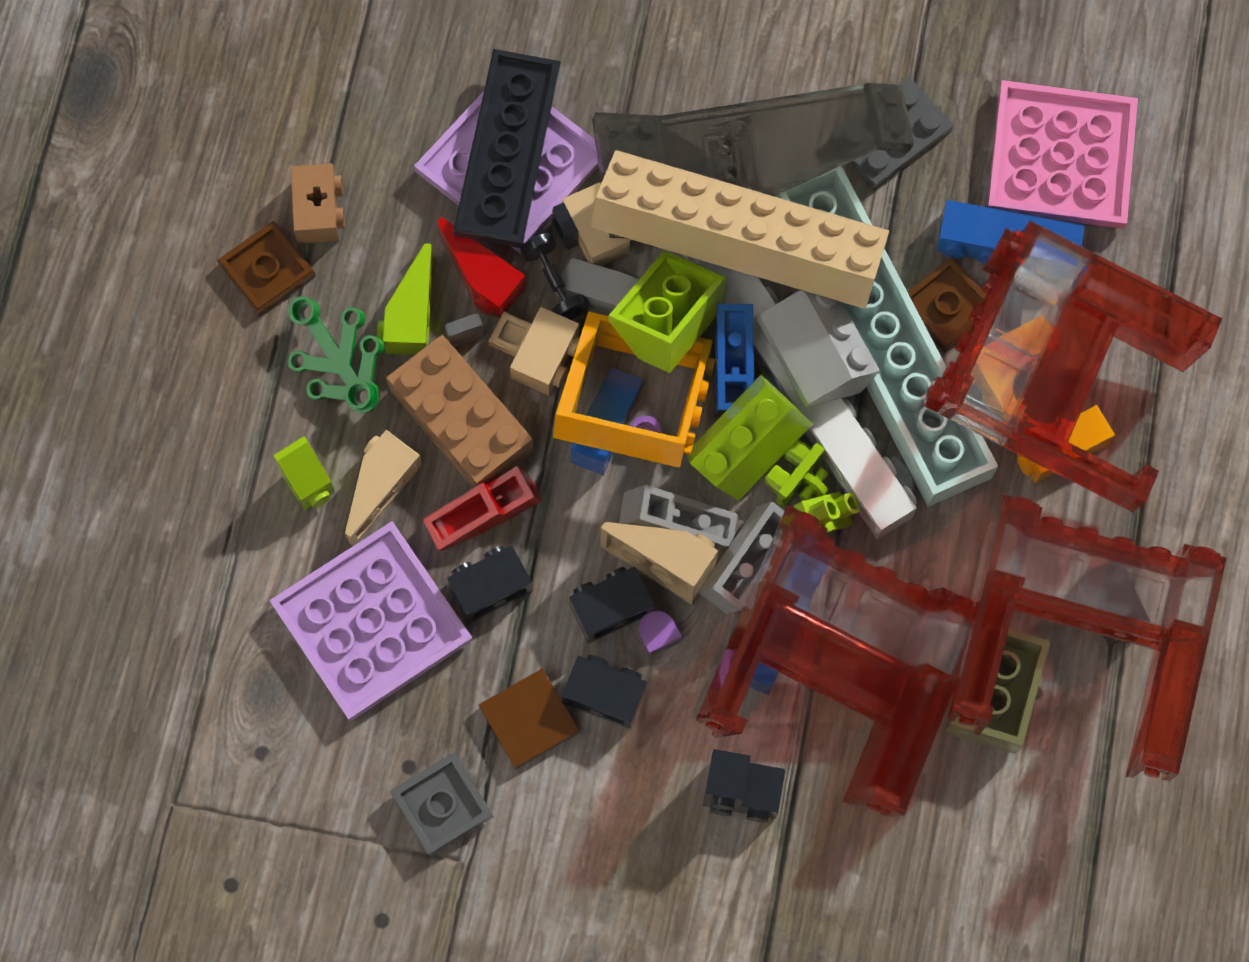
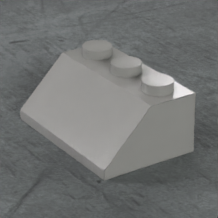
M799 290L762 312L756 318L805 408L859 394L880 372L843 303L840 301Z

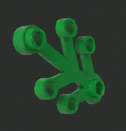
M299 296L292 300L288 309L290 319L296 324L308 327L328 358L310 356L307 352L296 350L289 355L288 366L291 370L300 373L313 370L339 374L346 386L330 385L326 380L315 378L307 384V395L311 399L319 401L327 398L345 400L352 411L360 414L373 411L380 400L379 388L373 382L376 357L383 353L384 343L381 338L373 335H366L361 339L359 347L363 354L359 374L357 375L352 367L357 329L361 328L365 323L364 312L354 307H348L341 313L343 326L340 345L338 346L319 318V304L314 299L305 296ZM308 306H310V316L308 318H305L304 311ZM355 312L357 319L354 324H350L349 317ZM374 340L376 347L373 352H369L368 344ZM299 356H303L304 363L298 368L296 361ZM320 383L322 385V392L317 396L315 387ZM366 390L368 393L365 402H362L360 394Z

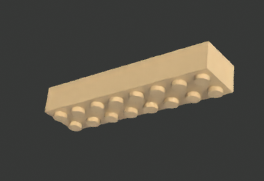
M617 150L614 152L596 195L591 228L864 309H866L889 234V230Z

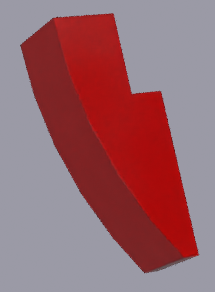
M516 466L489 484L481 483L424 518L423 522L438 550L443 551L511 519L542 501V498L527 470Z

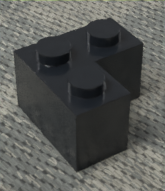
M713 749L703 806L710 807L709 812L716 815L732 816V811L747 814L746 819L768 823L769 818L776 819L779 812L785 769L750 763L751 755Z

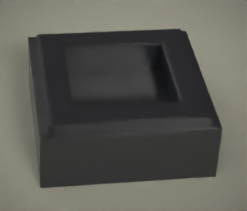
M565 203L554 206L552 222L565 248L571 249L578 246L579 231Z

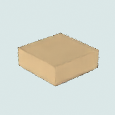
M504 311L489 339V346L515 357L532 324Z

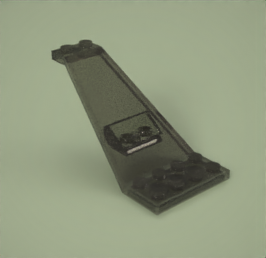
M866 83L661 116L595 112L592 118L601 183L614 152L617 150L770 196H776L876 150L909 152L914 145L902 85ZM609 233V238L628 239L625 237Z

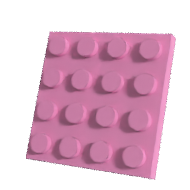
M1002 80L999 88L987 207L1052 220L1125 229L1128 218L1138 98Z

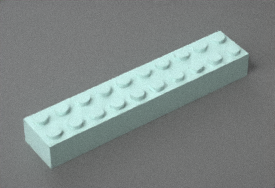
M840 162L776 188L775 197L872 225ZM884 248L866 309L842 303L880 370L866 387L927 507L992 479L998 465Z

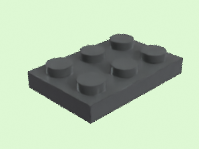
M908 77L832 133L830 141L873 189H876L949 134L954 125L919 86Z

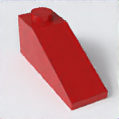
M440 217L437 221L439 236L469 294L474 300L475 307L487 316L493 314L500 319L503 312H507L526 289L525 275L476 240L453 236L454 225Z

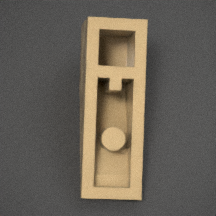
M385 430L380 437H373L364 449L365 455L363 456L345 531L348 543L352 546L358 543L422 466L420 455L388 430Z

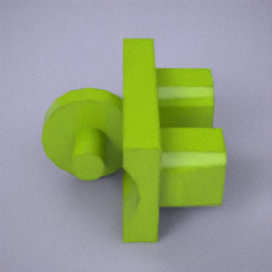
M799 440L789 448L784 458L797 467L790 475L778 465H775L765 477L764 483L777 495L776 503L785 508L802 486L804 489L798 496L803 501L810 499L812 495L820 497L827 494L828 489L823 481L828 476V473L820 468L815 475H812L813 471L823 460L821 455L825 448L818 443L811 448Z
M839 491L804 500L794 505L796 512L799 513L797 521L800 524L798 527L807 536V539L845 529L853 525L851 516L861 512L853 492L841 495Z

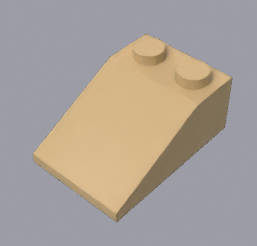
M604 522L601 527V548L629 566L636 567L637 571L691 605L698 596V591L715 568L718 550L714 548L715 544L702 534L697 533L694 536L688 531Z

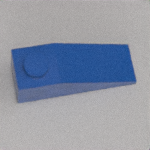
M717 304L714 417H721L754 382L753 304Z
M611 367L586 416L626 425L644 380ZM573 443L571 463L604 476L614 452Z

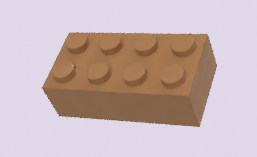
M443 334L386 377L389 391L472 488L481 483L489 484L513 469L534 452L533 438Z

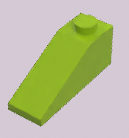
M432 244L423 245L385 307L384 320H378L377 337L382 339L386 354L416 355L429 344L434 259Z

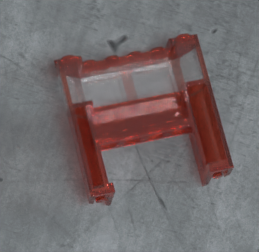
M1029 221L1021 231L1015 229L1013 232L1005 228L982 269L989 273L982 288V291L987 294L982 303L978 301L969 316L968 320L973 322L970 331H964L956 344L955 350L960 352L956 362L950 361L942 377L937 376L928 387L924 407L1131 512H1135L1147 502L1159 470L1146 464L1132 475L1068 442L1114 337L1184 372L1211 348L1223 318L1032 221Z
M787 504L696 720L699 723L706 722L705 726L713 730L711 735L715 738L742 734L748 720L737 714L760 662L875 721L842 802L850 805L866 804L867 808L880 812L879 814L887 817L904 816L985 612L975 608L974 602L971 599L957 595L944 587L928 591L919 584L905 583L896 578L897 574L893 570L883 566L875 567L865 562L866 557L861 553L853 550L844 551L834 545L835 541L832 538L826 536L828 529L819 525L816 517L806 512H801Z

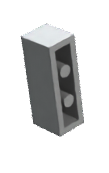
M772 501L757 506L698 593L725 614L741 611L800 523Z

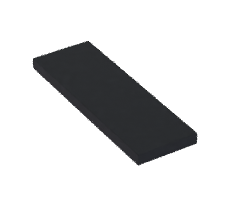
M493 49L453 236L523 249L561 61Z

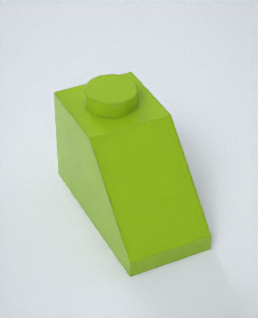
M305 436L273 455L282 478L304 510L310 507L318 508L330 500L331 494L335 492L332 481Z

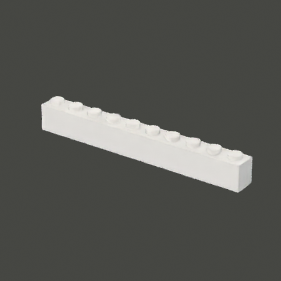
M683 255L686 260L726 277L724 304H753L754 361L767 380L813 422V425L804 434L812 446L818 443L825 448L821 455L823 462L845 494L854 493L861 509L859 514L875 538L878 540L912 519L917 509L915 506L917 501L913 492L906 485L901 486L895 477L897 472L892 462L886 456L881 457L875 448L877 444L872 433L866 427L862 429L855 419L857 414L852 404L847 399L842 400L840 398L811 407H804L756 319L759 314L778 303L774 291L769 286L764 287L756 276Z

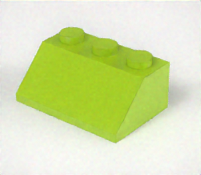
M664 250L608 315V321L639 360L671 373L715 319L717 304H724L726 277Z
M760 375L693 445L691 455L687 456L690 464L714 486L739 501L813 425V422Z

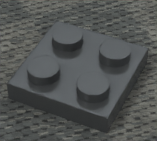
M455 752L390 791L429 857L493 818V814Z

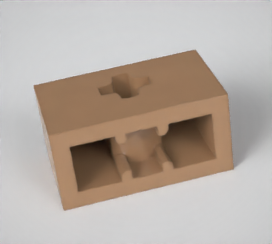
M333 163L291 166L293 221L297 243L308 244L340 241L339 229L345 228L344 208H338L337 197L343 196L342 176L335 175ZM317 201H321V206H316Z

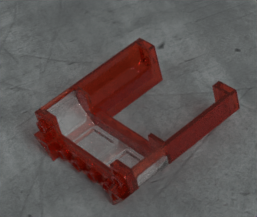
M1003 494L947 719L954 722L957 717H960L959 723L966 726L974 725L972 733L978 736L991 721L994 707L990 706L1013 611L1154 650L1125 777L1134 778L1144 771V775L1152 778H1159L1160 773H1163L1161 780L1171 781L1180 772L1227 558L1220 556V553L1211 548L1195 547L1183 544L1174 556L1166 548L1152 546L1148 549L1135 545V541L1130 538L1116 536L1113 539L1099 535V531L1090 527L1082 526L1077 529L1063 525V522L1057 518L1042 517L1040 519L1043 507H1039L1038 503H1034L1025 497H1012Z

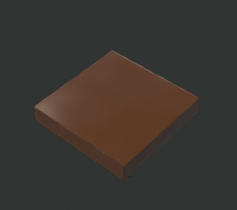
M272 221L217 259L219 266L258 316L316 277L314 270L275 221Z
M952 257L948 258L907 291L930 337L944 353L986 320L998 308L995 302Z
M543 668L478 704L515 770L579 734L576 724Z

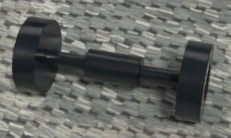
M543 233L534 236L523 244V249L520 248L526 261L541 259L544 265L542 271L553 292H558L562 300L553 308L552 312L570 320L577 318L587 310L588 304L582 295L568 298L563 288L566 285L555 264H550L546 256L556 247L550 233Z

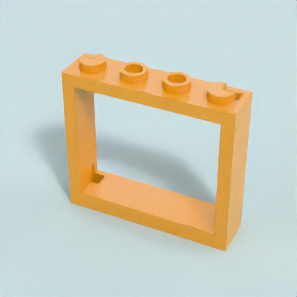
M588 311L556 412L553 438L680 468L683 455H691L696 434L690 433L691 427L698 429L703 407H698L697 403L698 401L705 402L709 381H705L704 377L705 375L712 377L715 359L710 358L713 340L699 337L677 364L695 370L677 436H670L576 413L596 346L635 355L608 321V316Z

